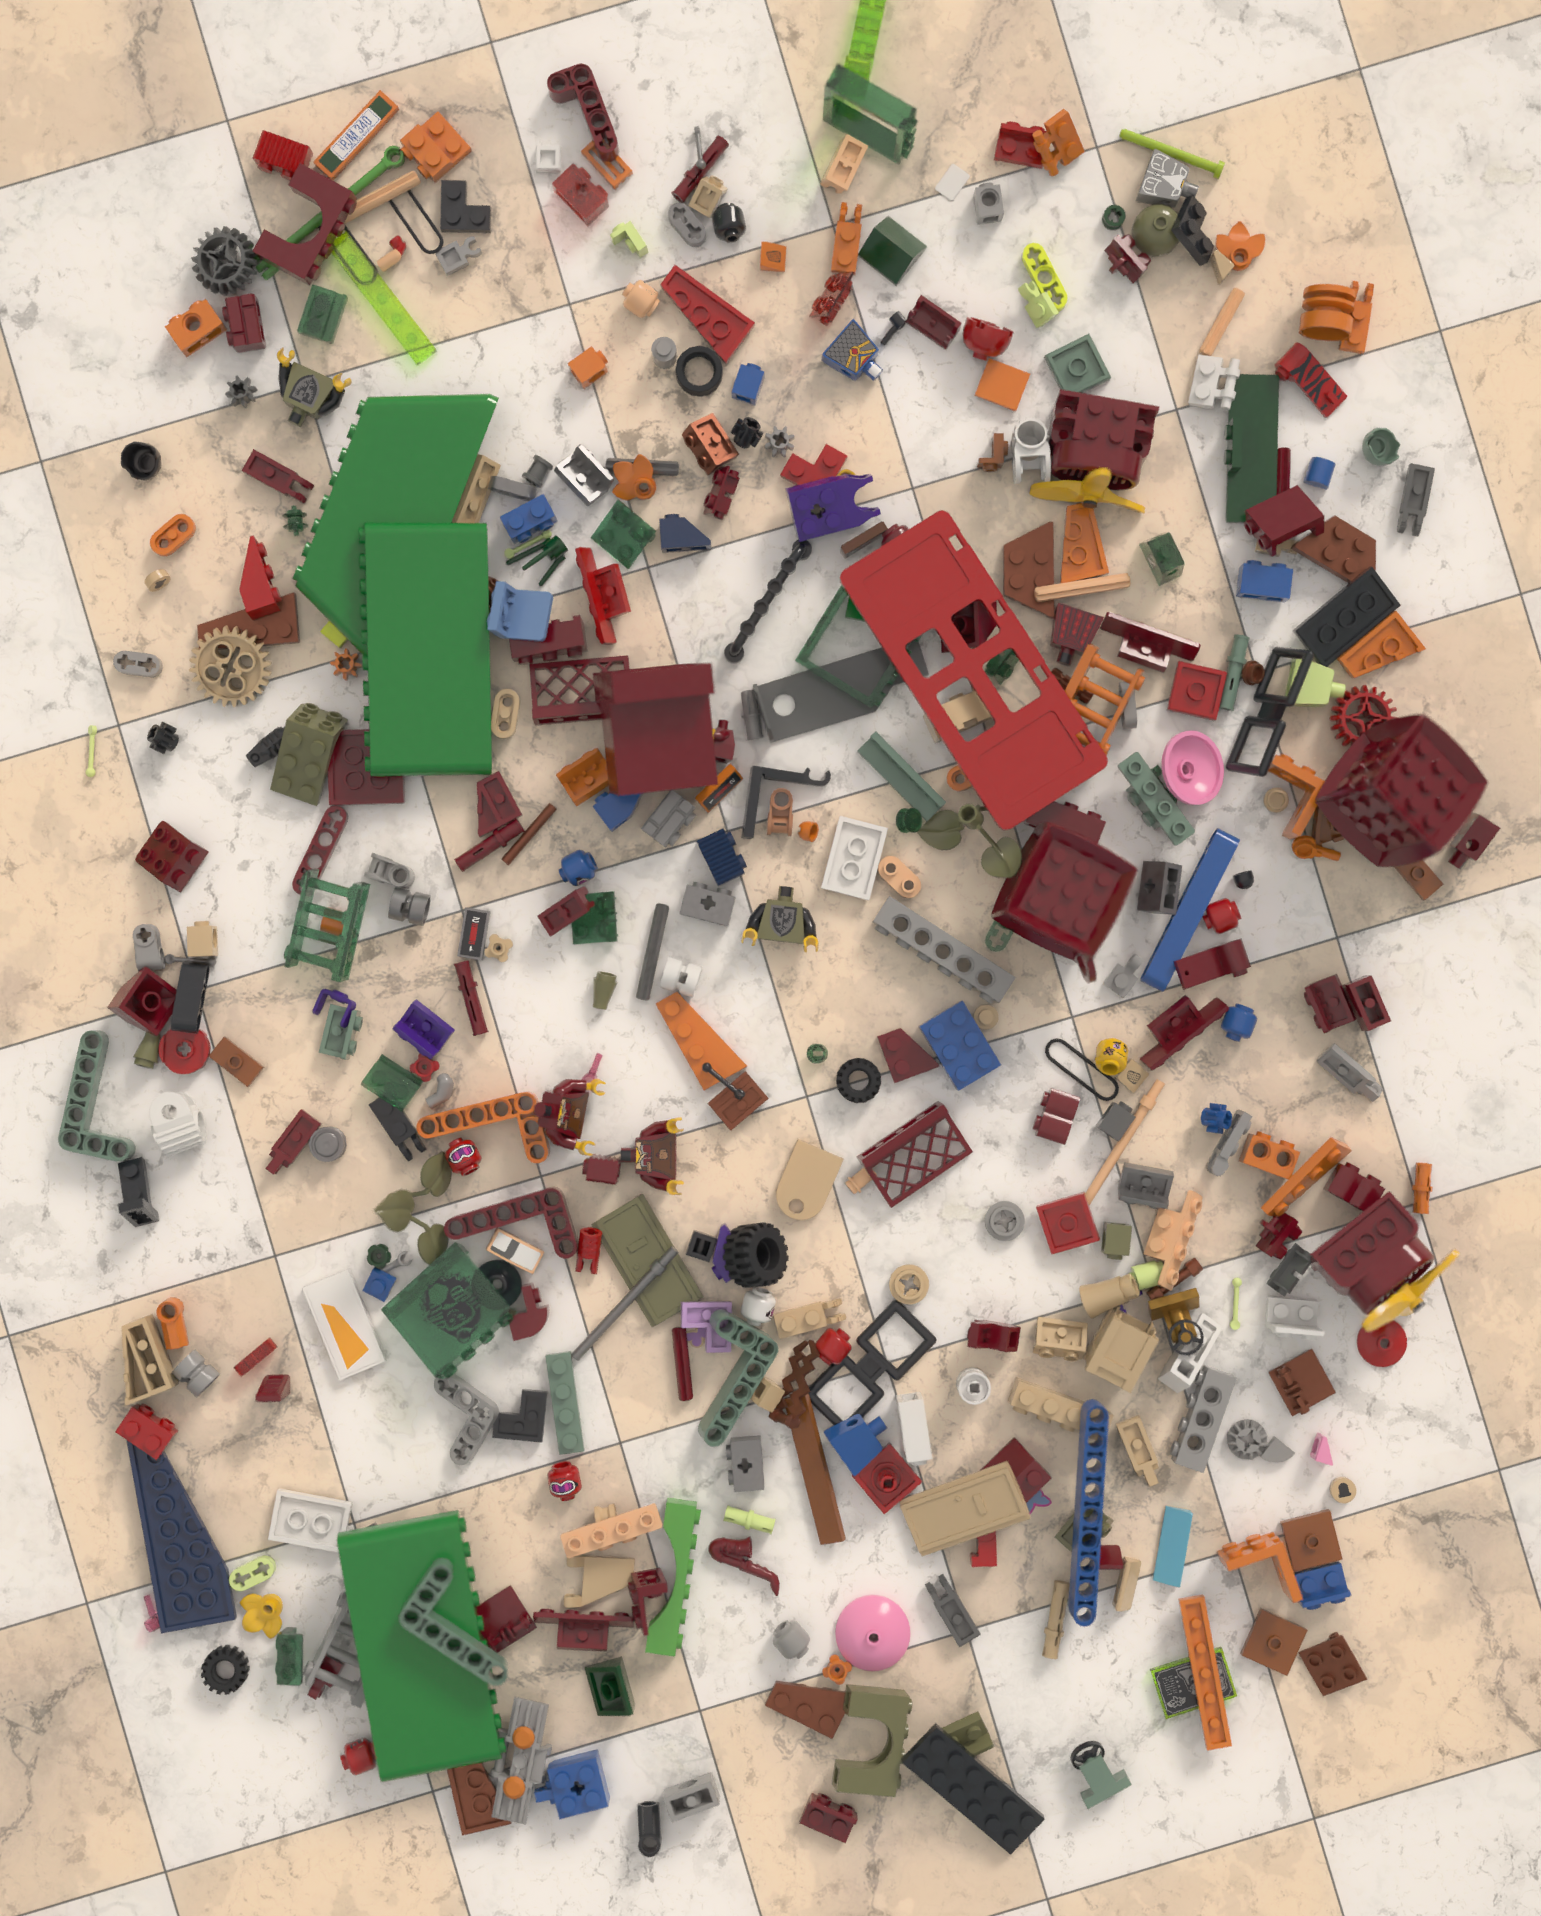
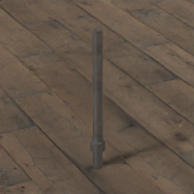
M671 1246L660 1259L653 1261L649 1266V1271L571 1353L575 1360L579 1361L657 1276H661L667 1270L666 1266L679 1253L676 1248Z

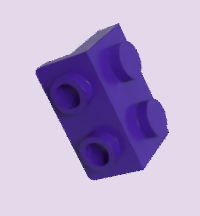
M417 999L412 1002L402 1018L392 1028L401 1039L408 1041L420 1054L427 1056L429 1059H432L441 1051L455 1031L454 1028Z

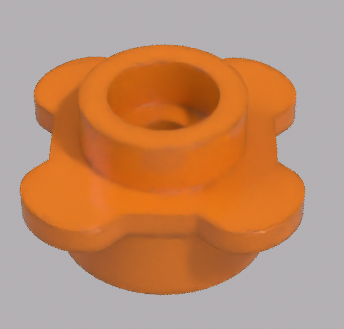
M831 1655L829 1658L830 1662L827 1667L823 1668L822 1673L824 1677H829L836 1684L841 1685L845 1682L847 1672L852 1670V1665L850 1662H844L839 1659L838 1655Z

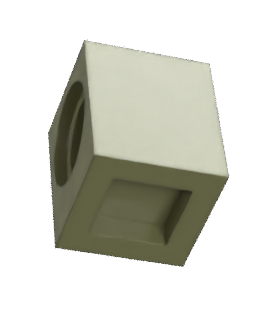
M1104 1222L1101 1252L1107 1254L1108 1259L1122 1260V1256H1129L1132 1226L1123 1223Z

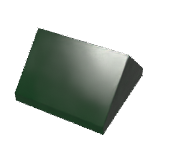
M887 216L873 228L858 256L897 286L927 246L891 217Z
M622 1656L585 1667L598 1716H631L634 1714L635 1701Z

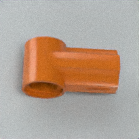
M176 1297L166 1299L156 1310V1315L161 1321L166 1350L189 1345L183 1317L184 1305ZM166 1305H172L175 1308V1316H170L166 1313Z

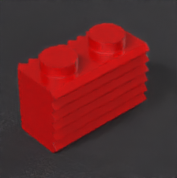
M262 130L253 160L258 165V169L266 173H272L274 170L290 181L300 163L307 167L309 166L313 152L308 145Z

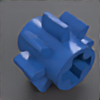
M1210 1103V1108L1206 1107L1203 1109L1201 1123L1203 1126H1207L1206 1132L1223 1134V1129H1228L1231 1126L1232 1114L1226 1110L1227 1105Z

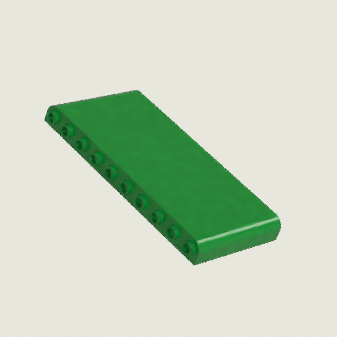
M364 523V528H359V542L364 543L365 553H360V569H365V579H360L361 594H366V604H361V620H366V630H362V645H367V655H362L363 671L368 672V681H363V696H368V706H364V721H369V731H364V746H369L370 755L365 756V772L370 771V777L491 775L489 630H487V618L489 615L487 523Z
M459 1510L338 1532L337 1535L338 1553L381 1782L502 1759V1753H506L504 1737H499L498 1729L502 1728L500 1713L495 1714L494 1704H498L496 1689H491L490 1684L405 1629L400 1623V1613L403 1604L430 1565L438 1558H446L453 1565L452 1580L431 1610L488 1647L487 1640H482L481 1631H484V1622L482 1615L478 1616L476 1606H480L478 1591H473L472 1582L476 1581L474 1567H469L467 1557H471L469 1541L464 1542L463 1533L467 1532L465 1517H460ZM438 1568L434 1571L438 1577L448 1575V1572L443 1568ZM424 1589L420 1592V1595L424 1598H430L433 1596V1592ZM413 1610L405 1613L409 1619H415L419 1616ZM434 1624L426 1627L431 1633H436L440 1630ZM452 1638L448 1641V1644L452 1647H457L461 1642L456 1638ZM474 1652L469 1655V1658L473 1661H478L482 1656Z

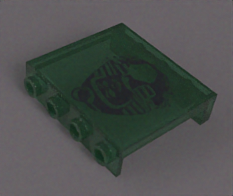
M457 1242L453 1243L381 1309L434 1377L439 1379H448L453 1376L458 1370L457 1366L463 1361L467 1362L476 1354L475 1350L482 1344L489 1343L495 1337L494 1333L500 1327L508 1326L513 1321V1316L518 1312L509 1306L467 1255L469 1252L466 1248Z

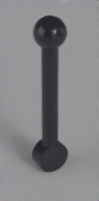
M710 1063L702 1065V1070L709 1072L734 1093L736 1099H743L745 1092L742 1089H736L713 1070Z

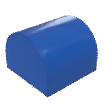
M1312 457L1303 483L1327 490L1336 464L1325 458Z

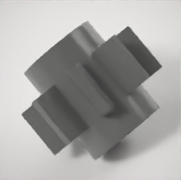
M237 375L235 381L232 383L227 382L230 391L226 392L225 395L228 398H233L231 402L233 406L236 407L238 403H241L244 408H247V403L250 401L256 402L253 393L258 390L255 386H250V378L247 377L243 381ZM240 389L242 391L245 390L246 392L243 395L241 393L238 394L237 391Z

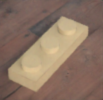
M477 455L451 523H479L491 490L488 489L491 476H497L501 467L500 464L484 455Z

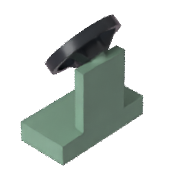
M1087 1741L1080 1744L1072 1751L1070 1756L1072 1765L1082 1771L1090 1788L1080 1793L1087 1809L1132 1785L1124 1769L1112 1775L1103 1759L1105 1755L1104 1748L1097 1741ZM1093 1746L1091 1750H1087L1083 1752L1082 1755L1076 1756L1081 1750ZM1098 1748H1100V1753L1098 1756H1096Z

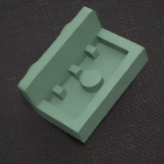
M330 1004L319 1053L339 1057L344 1060H348L350 1055L354 1056L357 1047V1041H354L356 1031L361 1030L363 1017H360L361 1011L352 1010L349 1024L346 1028L340 1026V1022L347 1008Z

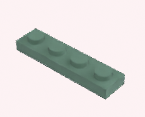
M571 1351L546 1354L559 1455L583 1452L585 1447Z

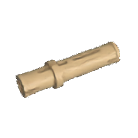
M1061 1580L1054 1581L1047 1627L1044 1629L1046 1636L1042 1656L1050 1659H1058L1060 1640L1064 1636L1062 1629L1070 1583Z

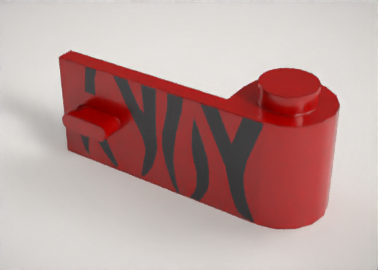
M1296 342L1275 363V374L1279 376V379L1284 382L1286 380L1295 382L1325 418H1328L1348 397L1313 354L1301 343Z

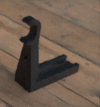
M752 766L750 768L741 838H754L762 776L765 780L822 787L830 781V771L828 770L824 773L825 779L823 781L810 779L809 773L811 770L808 767L804 773Z

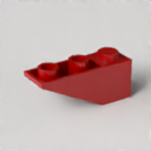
M254 535L250 536L239 588L246 613L252 620L281 611L278 602L282 601L278 588H273L271 580L275 578L270 564L266 565L264 557L268 556L263 542L259 543Z

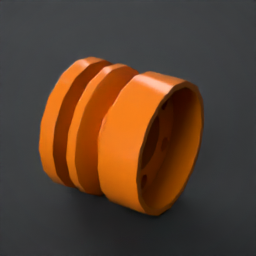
M1316 284L1304 288L1303 298L1305 300L1302 302V308L1307 312L1301 314L1299 334L1306 338L1320 341H1340L1350 338L1352 335L1353 317L1348 314L1354 312L1355 304L1353 303L1356 299L1355 290L1335 284Z

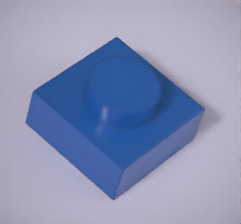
M374 1267L362 1291L385 1302L397 1278Z

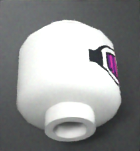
M753 1287V1290L745 1293L741 1314L747 1319L746 1322L748 1324L761 1326V1323L771 1321L776 1299L772 1296L771 1291L761 1287Z

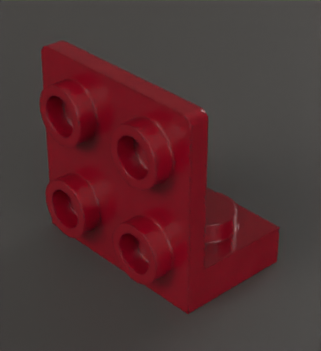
M660 1567L631 1573L632 1581L628 1582L629 1595L632 1598L633 1605H635L631 1606L632 1616L634 1617L636 1629H641L643 1636H649L643 1597L658 1598L662 1596V1593L668 1592L667 1582Z

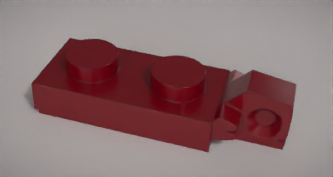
M301 1109L271 1148L272 1151L269 1155L273 1159L265 1169L276 1175L282 1166L288 1168L293 1164L310 1141L313 1133L320 1128L322 1123Z

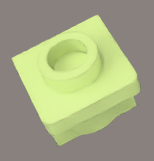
M631 221L626 224L620 223L613 228L610 238L614 245L624 240L632 254L637 252L641 258L648 253L647 245Z

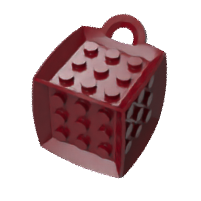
M1415 714L1388 720L1365 731L1336 763L1319 790L1315 802L1336 830L1377 867L1404 866L1439 854L1452 841L1481 800L1487 788L1488 780L1461 745L1426 714Z
M1045 822L1035 827L1033 833L1021 850V867L1014 877L1005 879L993 907L991 917L1024 939L1055 954L1073 960L1078 964L1084 980L1089 984L1097 980L1093 959L1114 926L1129 895L1138 870L1130 862L1102 845L1073 831Z

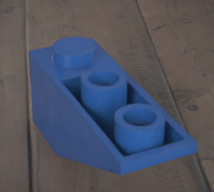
M604 792L594 800L596 804L593 805V808L610 831L613 832L633 816L643 793L618 796Z

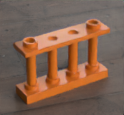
M1088 644L1065 689V693L1080 716L1107 729L1101 742H1098L1107 755L1111 747L1108 741L1134 690L1139 691L1145 681V677L1142 675L1145 670L1139 668L1134 675L1101 659V655L1097 654L1100 648L1093 644ZM1090 667L1093 669L1097 667L1129 683L1130 685L1124 697L1089 681V677L1086 675ZM1086 690L1118 706L1112 720L1077 703L1078 700L1075 697L1078 691ZM1079 732L1076 734L1082 745L1087 746L1090 744L1083 733Z

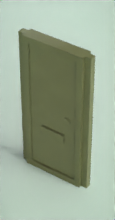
M643 1194L591 1224L593 1228L602 1231L601 1242L630 1290L649 1271V1266L655 1259H660L671 1246L674 1247ZM679 1254L666 1266L667 1270L661 1276H657L635 1299L651 1327L680 1312L681 1302H696L704 1297Z

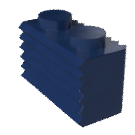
M723 828L696 841L718 887L745 875L743 869L747 865L741 854L736 856L733 846L737 844L730 831L725 833Z

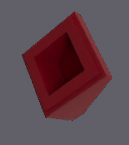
M1101 1545L1099 1570H1122L1123 1561L1119 1545Z

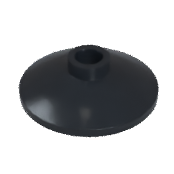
M491 1260L482 1264L476 1270L472 1279V1289H475L479 1295L477 1301L480 1299L482 1306L492 1310L508 1308L516 1302L522 1290V1279L518 1270L512 1264L503 1260ZM494 1280H501L502 1287H494Z

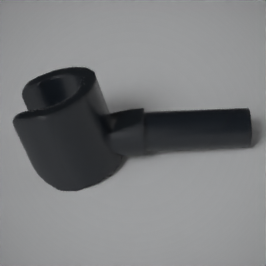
M897 311L889 318L893 326L880 341L884 346L893 334L902 329L906 324V320L900 311Z

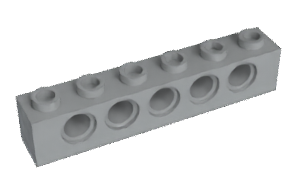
M890 896L873 920V923L876 924L875 930L885 936H888L889 933L897 938V944L907 950L909 947H912L918 951L916 956L928 964L931 960L939 965L937 969L948 977L954 974L960 978L959 984L970 991L974 987L981 992L979 997L990 1004L993 1001L1000 1003L1016 978ZM896 918H904L907 921V929L905 931L899 932L894 928ZM918 931H924L928 935V942L925 945H919L915 942V934ZM943 944L948 947L949 955L947 958L941 959L936 955L938 945ZM960 958H965L969 961L970 968L967 972H960L957 969V961ZM983 971L991 976V981L987 986H982L978 982V975Z

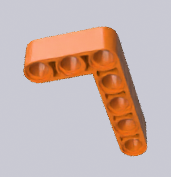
M529 1091L422 1117L416 1125L417 1132L421 1137L433 1138L517 1117L528 1160L533 1163H541L550 1154V1146L545 1129L539 1127L536 1134H530L526 1130V1123L529 1120H533L538 1124L539 1118L534 1113V1107L539 1102L538 1098ZM523 1096H528L533 1101V1105L529 1110H525L520 1106V1099ZM499 1102H504L508 1106V1113L505 1116H501L496 1112V1105ZM474 1108H480L483 1111L484 1118L481 1122H477L472 1118L471 1113ZM450 1114H455L460 1119V1123L456 1128L449 1126L447 1122ZM426 1120H431L435 1124V1131L432 1134L424 1131L423 1124ZM534 1145H541L544 1148V1156L542 1158H536L532 1155V1147Z

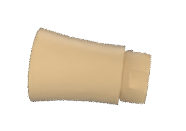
M1131 1274L1122 1277L1117 1276L1098 1283L1081 1285L1079 1288L1083 1306L1092 1319L1112 1308L1128 1303L1129 1300L1135 1299L1140 1295L1137 1282Z

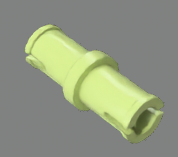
M727 1505L723 1521L745 1526L746 1530L752 1528L772 1535L776 1519L755 1514L754 1510H749L748 1512Z

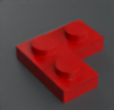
M826 444L813 465L792 453L780 477L796 486L832 476L835 477L840 472L848 455Z

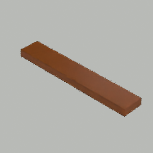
M808 1393L801 1398L806 1411L798 1417L800 1420L799 1427L792 1428L791 1431L820 1545L843 1542L846 1540ZM791 1397L785 1398L788 1407L794 1405ZM787 1407V1408H786L787 1415H790L791 1412H790L789 1408Z

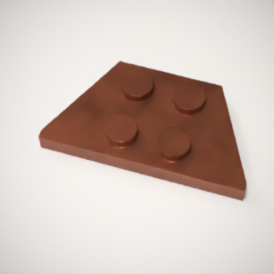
M1332 516L1324 522V533L1315 536L1310 532L1291 547L1293 551L1347 583L1354 580L1369 566L1373 567L1376 571V540L1337 516Z
M1048 522L1003 546L1004 596L1013 601H1018L1023 606L1031 610L1034 609L1048 618H1054V600L1037 602L1034 596V589L1036 587L1054 585L1053 522Z

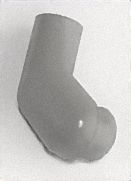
M442 1073L437 1077V1092L426 1098V1102L431 1109L447 1101L452 1096L454 1083L447 1073Z

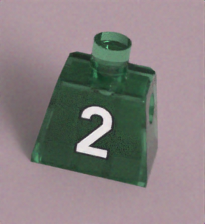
M1170 532L1160 533L1139 543L1159 586L1182 576L1185 563Z

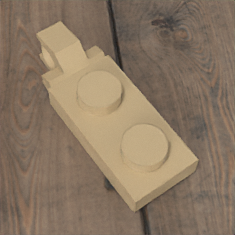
M1136 1415L1116 1423L1115 1425L1137 1476L1144 1475L1149 1487L1158 1484L1159 1482L1154 1470L1159 1468L1157 1464L1159 1462L1140 1416Z

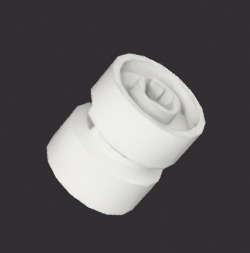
M669 956L660 982V988L670 991L679 989L680 994L693 998L702 966L692 963L683 965L682 960ZM682 972L688 974L685 983L679 982Z
M970 1367L965 1368L957 1376V1391L965 1402L977 1405L987 1400L990 1395L991 1385L983 1371Z

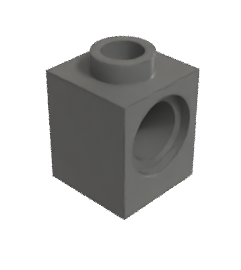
M1122 1101L1119 1104L1111 1102L1096 1124V1127L1114 1140L1120 1141L1136 1117L1131 1114L1133 1109Z

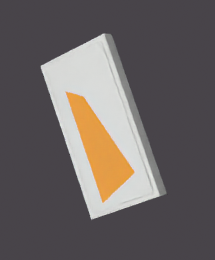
M350 1268L302 1288L339 1381L387 1361Z

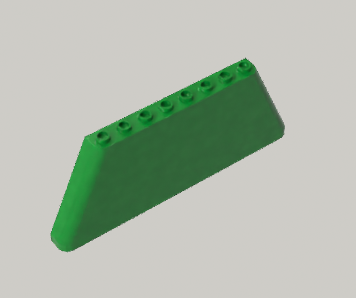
M492 394L380 396L367 397L366 402L360 400L356 411L360 418L357 425L351 424L346 437L351 439L348 449L343 447L338 462H341L342 465L339 472L333 471L328 484L333 486L330 496L324 495L320 505V509L324 510L321 520L315 518L310 531L315 534L312 543L306 542L301 555L306 557L303 567L297 565L292 579L297 581L295 587L362 655H367V645H362V630H366V620H361V604H366V594H361L360 579H365V569H360V553H365L364 543L359 542V528H364V523H451L499 397Z

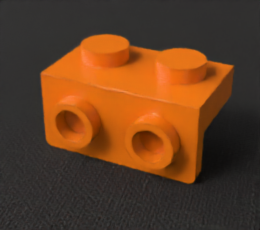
M598 748L586 752L580 759L564 766L556 774L576 807L609 786L606 760Z

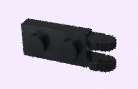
M391 1090L368 1104L395 1146L398 1145L399 1150L407 1161L413 1159L412 1152L403 1142L411 1137L418 1151L422 1153L426 1150L425 1145L417 1135L416 1128Z

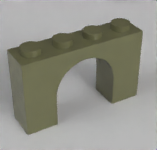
M846 1684L843 1710L847 1716L879 1720L886 1725L888 1736L882 1752L871 1760L835 1759L832 1785L837 1792L896 1797V1790L901 1786L899 1769L900 1764H902L901 1758L905 1755L903 1742L908 1737L909 1728L906 1721L907 1715L912 1711V1699H910L905 1690Z

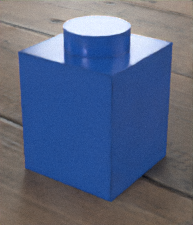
M747 363V366L740 364L732 389L733 399L756 405L764 381V371L761 370V367L752 363Z

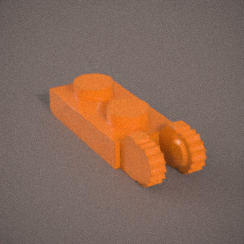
M841 202L831 272L855 275L862 226L860 224L862 204H857L855 207V222L851 223L845 222L848 206L846 202Z
M1352 281L1350 288L1355 290L1357 297L1359 282ZM1367 283L1363 302L1356 301V299L1353 302L1355 304L1354 312L1348 314L1353 317L1352 335L1346 340H1340L1339 350L1360 354L1365 352L1374 284Z

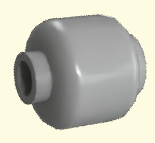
M786 1620L774 1630L773 1644L786 1659L795 1657L800 1659L808 1652L809 1648L807 1646L810 1637L798 1622Z

